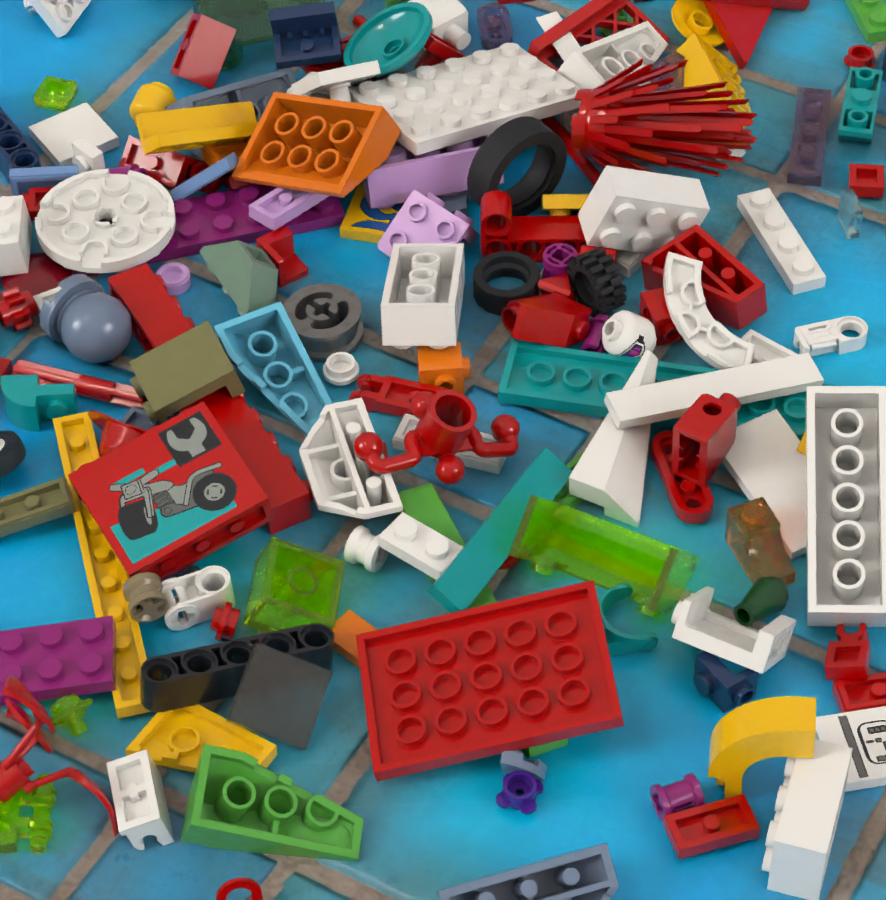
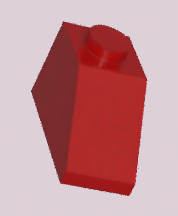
M557 292L523 302L520 305L511 337L563 348L572 346L586 338L591 326L589 318L592 309Z

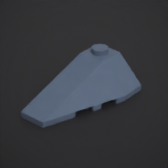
M285 68L183 97L165 107V109L174 110L251 101L256 120L259 122L273 93H286L291 84L296 83L291 68ZM203 148L189 149L198 158L205 161L202 158Z

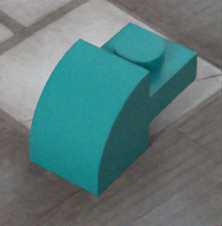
M38 374L1 376L0 385L6 414L9 420L21 429L40 432L41 421H52L53 418L79 413L74 383L40 385Z

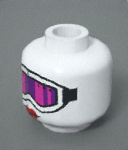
M626 310L616 312L605 322L602 328L603 346L609 354L642 358L646 350L653 352L656 346L657 338L654 325L649 319Z

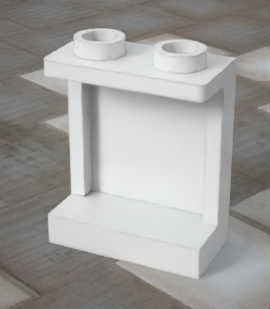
M708 586L696 593H692L684 601H679L674 609L671 623L675 624L672 638L761 674L785 657L797 621L785 615H780L760 630L750 626H743L737 621L710 611L709 606L714 588Z

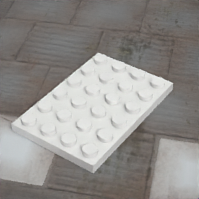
M504 43L495 49L475 51L473 55L462 58H449L444 63L433 66H420L411 72L391 74L388 78L374 82L365 81L360 83L359 86L349 88L352 102L383 106L401 129L397 141L416 156L491 134L504 123L518 117L530 116L540 120L578 109L581 101L574 100L577 91L580 89L578 86L559 73H556L554 69L515 43Z

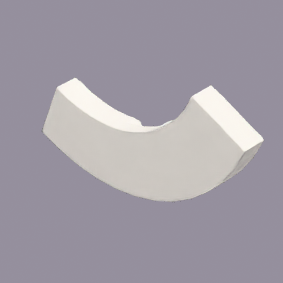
M668 251L663 273L664 296L667 309L679 334L698 356L716 369L723 370L752 364L756 345L737 337L720 322L715 321L706 307V299L701 283L703 261Z

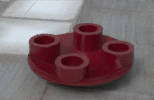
M46 253L30 254L28 273L2 276V285L5 291L18 286L20 293L28 290L32 296L59 287L58 284L62 280L72 275V269L64 268L53 261Z

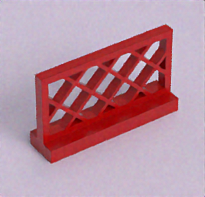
M592 0L531 41L528 53L537 57L538 60L557 72L559 68H556L550 60L562 58L552 43L569 32L572 33L578 43L590 44L605 38L595 36V29L598 27L611 29V35L617 33V30L623 31L648 21L667 43H669L670 38L630 0ZM624 10L633 18V23L617 21V14Z

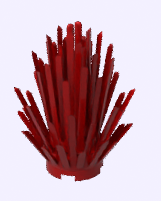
M642 58L596 88H580L577 91L574 100L581 101L577 115H572L571 119L572 148L579 149L575 154L576 157L590 158L603 169L606 165H615L621 168L654 172L619 156L623 155L641 159L665 168L675 167L722 178L719 172L708 170L701 166L727 170L728 166L725 163L678 154L745 163L742 157L729 156L732 152L728 149H752L750 144L755 143L757 138L751 136L752 132L748 129H743V126H751L753 124L752 119L757 114L735 112L733 108H728L729 105L746 104L750 99L676 102L729 97L733 94L731 90L707 92L710 89L723 88L727 82L656 91L658 87L673 83L675 78L669 77L639 86V84L684 67L688 61L684 60L668 67L666 64L652 71L653 65L649 64L633 72V70L642 65Z

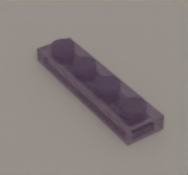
M798 87L787 183L821 187L832 90Z

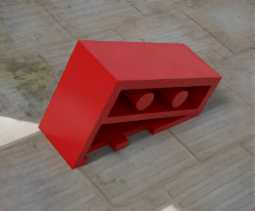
M694 225L641 260L644 288L648 290L663 287L664 265L668 251L703 261L701 283L706 299V307L715 320L737 330H741L767 312L765 283L699 225Z

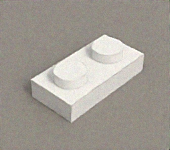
M404 512L378 536L379 547L436 580L463 548V546Z

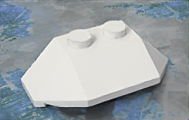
M362 397L325 405L320 413V418L311 428L301 445L299 457L318 510L360 519H370L403 511V505L391 473H374L369 469L366 461H362L354 453L353 444L356 437L363 432L375 433Z

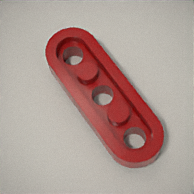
M673 431L660 432L652 440L651 457L676 516L686 523H703L711 517L714 499L708 485L703 488L671 473Z

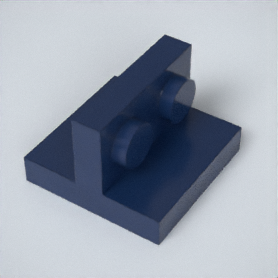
M334 1L269 9L277 69L342 61L341 33Z

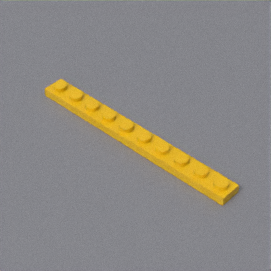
M88 412L53 418V424L64 475L68 481L76 509L73 517L95 618L113 616L116 623V690L112 691L117 719L152 712L144 708L140 700L141 666L147 660L139 623L131 618L128 610L129 602L126 601L122 592L123 584L128 580V576L86 505L77 497L68 477V474L76 471L83 464L100 458L92 421L87 414Z

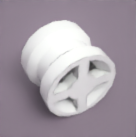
M359 525L353 530L347 540L344 559L351 564L359 562L364 565L367 571L376 573L385 563L389 552L379 547L378 536L380 534L375 536L371 534L369 528Z

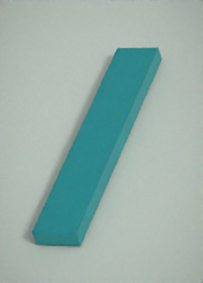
M545 447L427 592L450 613L466 610L569 480L572 470Z

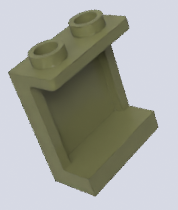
M208 320L129 362L136 375L130 378V381L139 398L146 396L148 401L144 402L142 406L152 424L157 421L161 424L168 421L167 417L224 386L227 387L232 398L246 392Z

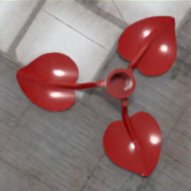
M10 675L5 680L3 695L14 698L27 706L33 713L35 723L26 711L12 699L7 697L4 700L8 707L6 718L22 724L28 732L11 754L0 762V801L5 804L21 789L29 794L35 788L69 777L91 791L103 803L111 819L114 837L119 834L115 808L111 800L81 770L68 767L34 781L29 779L35 771L23 757L37 741L48 754L54 751L45 733L41 730V727L45 724L52 734L57 730L44 707L35 699L27 686L16 676Z

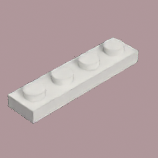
M770 188L738 195V209L791 294L795 295L825 287L826 276Z

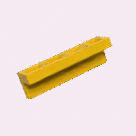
M251 101L140 113L135 117L144 155L198 149L207 145L249 140L258 124Z

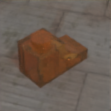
M763 497L727 509L725 540L753 584L760 577L774 576L779 578L785 585L795 582L796 571L783 545L780 532L781 524Z

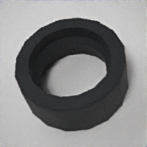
M515 251L491 253L479 260L474 268L473 296L477 304L486 312L501 316L503 308L506 307L509 301L539 295L540 289L537 283L540 280V270L536 262L527 255ZM500 277H514L526 284L513 290H500L491 287L487 283Z

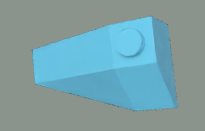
M281 301L215 325L214 331L230 362L307 437L311 428L320 418V413L324 406L333 403Z

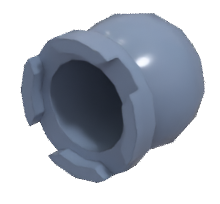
M84 274L71 275L58 284L62 289L54 296L52 301L50 302L46 298L43 302L39 315L41 328L53 340L64 343L72 355L90 364L112 361L125 351L133 334L130 313L119 299L104 293L99 283Z

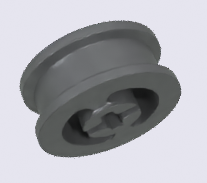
M330 283L309 285L293 293L284 304V308L312 361H326L331 354L336 352L350 354L360 345L363 339L364 327L361 320V302L357 295L346 287Z

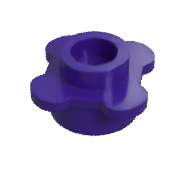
M525 771L508 773L503 777V790L496 795V803L503 809L511 807L520 810L522 814H532L537 809L535 801L537 795L543 792V783ZM516 793H524L521 796L516 795Z

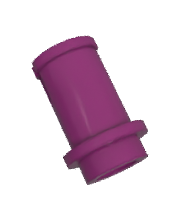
M598 314L589 320L591 323L590 330L580 350L587 351L589 347L588 351L604 353L602 328L610 318L609 316Z

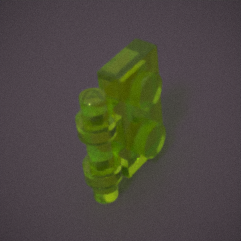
M40 774L37 776V779L47 776L49 774ZM53 782L35 788L29 794L21 789L5 804L0 801V853L17 852L19 838L31 839L30 851L32 853L43 854L47 851V841L52 838L53 822L50 820L51 808L56 804L57 791L53 788ZM32 805L34 807L33 817H21L22 806Z

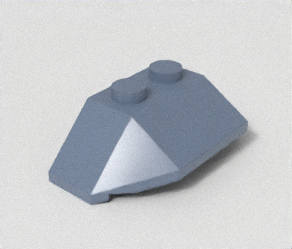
M603 843L474 878L438 890L437 893L439 900H610L618 889L619 884L608 845Z

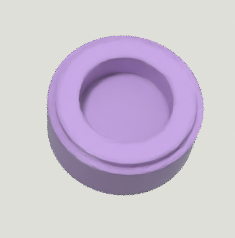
M176 262L167 263L159 267L155 275L160 274L163 278L170 296L183 294L191 286L190 270L184 264Z

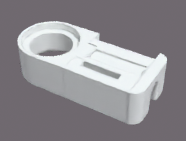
M845 316L798 326L795 328L793 344L796 349L800 348L799 354L809 352L811 357L835 351L839 355L858 351L866 344L868 325L859 317ZM853 330L860 335L858 337H847L842 332Z

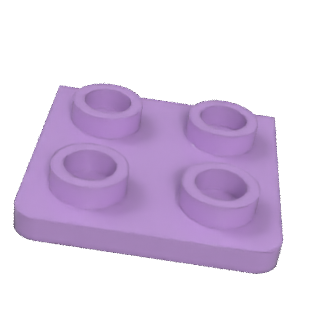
M413 189L379 240L378 249L391 258L393 243H460L463 240L472 246L479 234L471 227L474 221L458 210L452 214L444 209L446 203L429 192L425 197Z

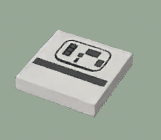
M886 706L816 717V740L853 748L845 792L886 785Z

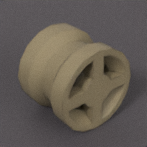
M144 572L136 574L123 584L122 592L126 601L129 602L128 610L130 616L137 622L145 623L159 619L169 608L168 599L162 593L163 585L161 579L155 573Z

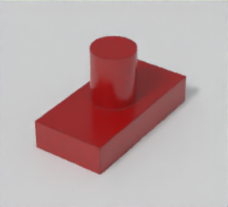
M430 33L429 39L424 46L426 50L414 65V68L417 69L420 66L426 65L433 66L440 64L442 59L462 58L465 55L449 42Z

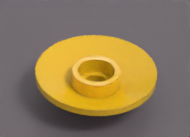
M677 0L671 9V18L677 30L688 39L693 33H696L712 47L725 43L702 1Z

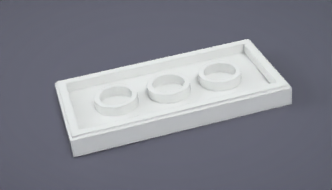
M775 409L737 426L734 444L722 462L792 560L807 553L806 456L796 451L800 440L778 410Z

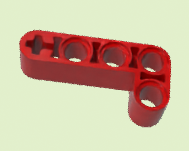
M492 190L485 193L481 198V254L483 258L499 251H515L527 255L536 263H543V251L551 244L566 243L576 249L578 256L581 246L587 245L578 216H512V200L508 193L501 190Z

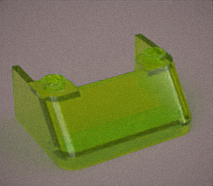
M534 495L530 496L509 555L532 561L530 569L548 576H552L553 571L556 570L584 581L594 580L595 585L605 589H610L620 583H628L633 589V593L628 598L639 603L637 611L658 619L661 613L670 614L695 572L700 558L696 554L594 515Z

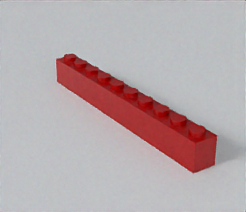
M147 263L108 277L110 296L119 299L130 313L133 335L145 353L196 327L190 317L185 318L176 296L168 294L161 275H155ZM224 386L194 402L195 405L202 401L205 402L269 498L275 518L264 524L270 535L312 518L310 502L314 500L309 483L305 479L300 480L296 474V468L289 455L283 456L280 452L275 435L272 431L266 432L263 428L258 411L254 407L249 408L246 404L244 393L232 398L227 387Z

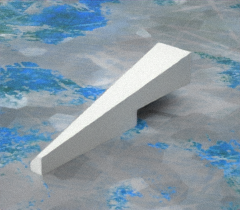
M646 350L623 389L655 383L658 358L651 351ZM608 412L569 476V494L604 507L605 516L638 528L641 519L651 423L618 430Z

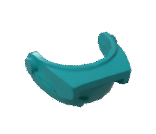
M620 583L615 587L607 589L598 597L610 656L652 650L659 641L655 633L625 634L611 626L606 620L605 616L609 609L617 602L630 597L633 593V589L628 583Z

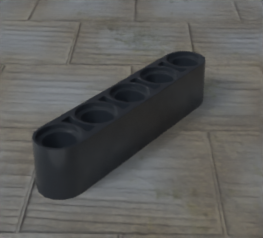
M311 623L147 659L141 666V704L149 711L166 712L325 676L332 668L334 632L324 624Z

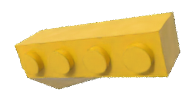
M693 33L667 59L670 66L688 60L684 67L670 74L671 77L675 78L674 81L680 87L727 82L725 87L710 89L707 92L733 91V94L729 97L687 100L686 102L745 99V89L739 85L742 82L741 77L736 73L738 71L737 65L696 33ZM749 102L741 105H729L728 107L733 108L735 112L752 113Z

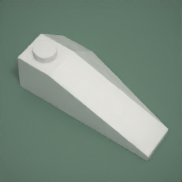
M646 21L574 49L556 73L573 82L579 88L594 89L642 58V65L633 70V72L649 64L654 65L668 43Z

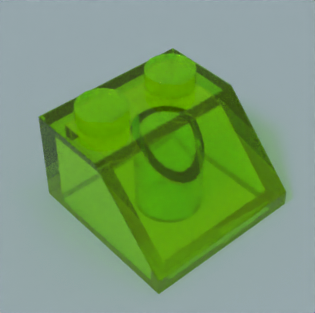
M272 536L255 560L243 625L267 633L311 623L324 624L332 630L336 622L345 561Z

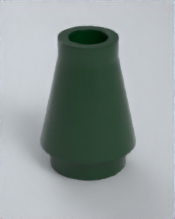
M777 577L758 578L742 601L734 607L733 614L735 619L741 625L748 627L756 621L781 612L789 598L788 589Z

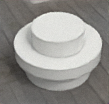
M336 352L331 354L323 365V376L331 384L347 385L358 378L359 365L351 354Z

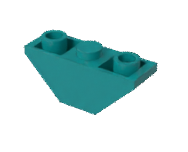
M850 66L838 129V139L872 143L883 70Z

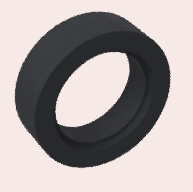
M518 117L504 123L489 135L472 160L467 177V188L471 199L481 207L482 196L489 191L498 190L502 175L513 159L527 148L536 145L535 157L526 174L517 184L504 191L509 194L512 200V216H527L541 206L542 194H552L563 175L567 160V150L563 139L534 117Z

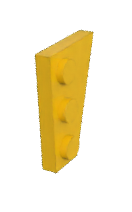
M199 704L166 712H157L125 749L126 756L147 749L155 765L194 773L204 744L247 753L258 759L257 763L265 768L277 756V746Z

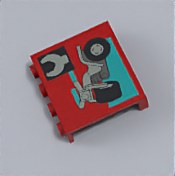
M204 401L184 409L179 415L160 425L149 428L144 434L125 444L116 446L111 452L92 462L83 464L76 471L68 474L77 497L86 505L124 567L128 579L139 573L150 572L158 575L162 582L275 518L269 498Z

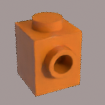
M457 342L456 346H449L444 349L417 346L419 382L452 389L464 394V378H471L469 356L462 357L461 342Z

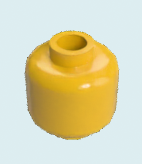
M160 82L142 85L129 106V114L135 121L136 127V115L165 111V107L177 101L174 92L170 87Z

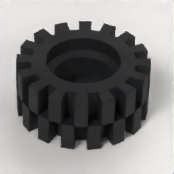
M594 248L570 259L571 261L567 264L569 267L567 273L571 277L570 282L574 288V294L579 299L578 303L592 309L591 317H595L598 314H607L625 304L624 301H626L627 296L624 294L626 286L621 282L624 280L623 275L618 274L619 266L617 263H612L613 257L610 254L606 255V250Z

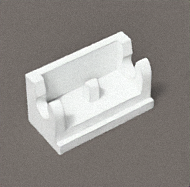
M147 749L107 762L117 824L121 836L126 835L133 847L138 850L145 849L143 837L147 835L156 836L157 841L163 846L173 843L174 837L161 773Z

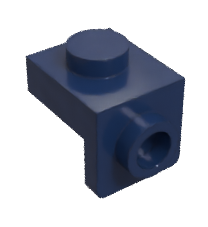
M704 651L696 656L694 684L700 694L704 697L708 696L723 713L736 706L749 703L754 698L757 692L759 672L747 668L734 675L716 655Z

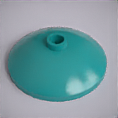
M417 2L396 4L378 12L364 22L349 39L343 55L345 65L351 66L378 60L381 73L374 77L384 76L403 68L418 55L429 39L433 24L430 12L424 5Z

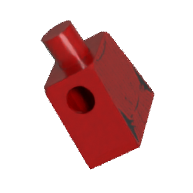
M707 393L701 394L673 426L671 473L703 488L708 485L736 438L737 412L741 407V403L734 395L723 393L718 399Z

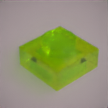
M46 76L34 94L35 106L66 111L78 93L77 82Z

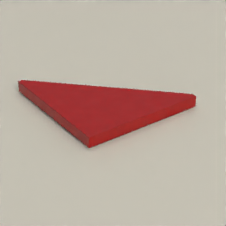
M702 1L738 68L744 69L773 7Z

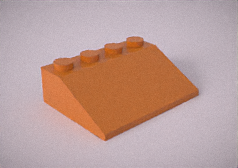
M274 92L231 177L237 181L344 198L387 160L401 129L383 106Z

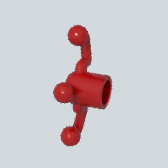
M443 390L436 394L422 391L417 393L411 401V411L419 421L416 428L409 431L404 437L405 454L381 459L380 456L384 448L383 441L379 435L373 432L361 433L355 438L353 444L356 456L362 461H366L369 469L377 474H387L415 467L421 462L422 457L432 456L438 458L435 467L437 478L446 485H454L460 482L465 474V465L460 458L455 456L456 453L472 451L483 458L514 456L519 447L517 437L520 432V425L513 416L501 414L492 421L490 428L492 436L498 442L484 443L479 430L474 426L477 419L476 408L468 397L455 390Z

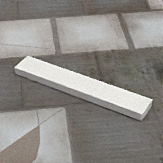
M808 352L607 392L604 403L617 429L620 430L682 417L701 394L707 393L719 399L723 393H730L742 405L807 391V386H822L824 379Z

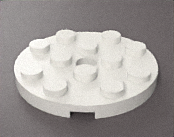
M109 168L83 172L60 182L42 198L40 210L37 217H35L37 239L46 255L66 269L87 273H121L147 262L153 257L158 256L173 236L176 226L174 203L171 195L162 184L150 176L132 170L128 171V175L109 174ZM105 219V220H108V221H107V222H100L99 220Z

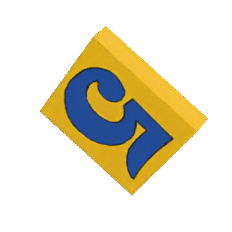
M358 184L340 226V238L378 244L405 202L395 204L389 209H371L364 196L363 185Z

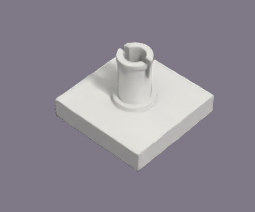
M378 60L317 72L291 84L293 94L305 96L325 91L329 92L330 99L352 102L348 87L374 77L381 72Z

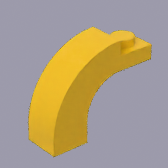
M781 696L764 698L739 706L721 718L714 727L710 738L708 777L717 778V786H725L724 799L742 794L744 772L749 766L760 760L773 757L813 759L816 729V697Z

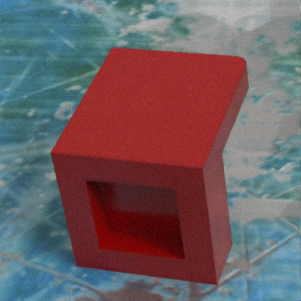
M286 225L256 239V247L262 248L278 269L277 285L280 288L309 274L308 267L294 253L293 232Z

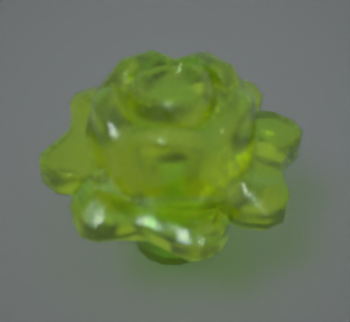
M72 693L55 701V704L50 706L53 715L51 720L54 726L68 727L74 737L88 730L83 718L86 715V709L93 703L92 699L81 700L75 693Z

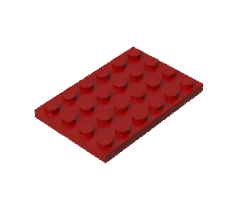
M594 580L356 635L372 765L377 782L502 754L503 751L520 750L625 726Z

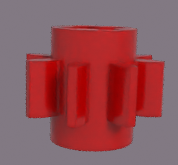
M18 286L1 292L0 324L2 327L12 326L14 332L33 326L31 318L38 315V309L31 293L28 290L20 293Z

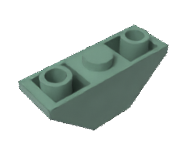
M238 240L203 246L199 252L208 264L207 269L219 279L223 285V292L233 299L238 306L237 312L240 315L276 302L278 269L262 248Z

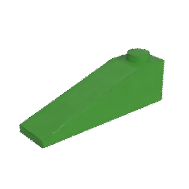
M207 744L203 745L187 799L180 841L221 850L357 862L360 852L363 818L320 794L313 795L293 784V779L285 774L277 775L257 763L258 759L247 753Z

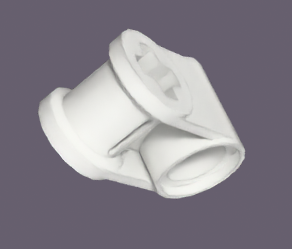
M207 566L199 571L180 577L169 578L162 582V593L166 595L169 602V608L164 615V621L171 630H185L193 625L213 619L216 607L224 609L226 602L233 603L232 607L234 608L236 604L230 573L222 566ZM173 589L176 590L177 596H173ZM179 612H182L183 618L179 617Z

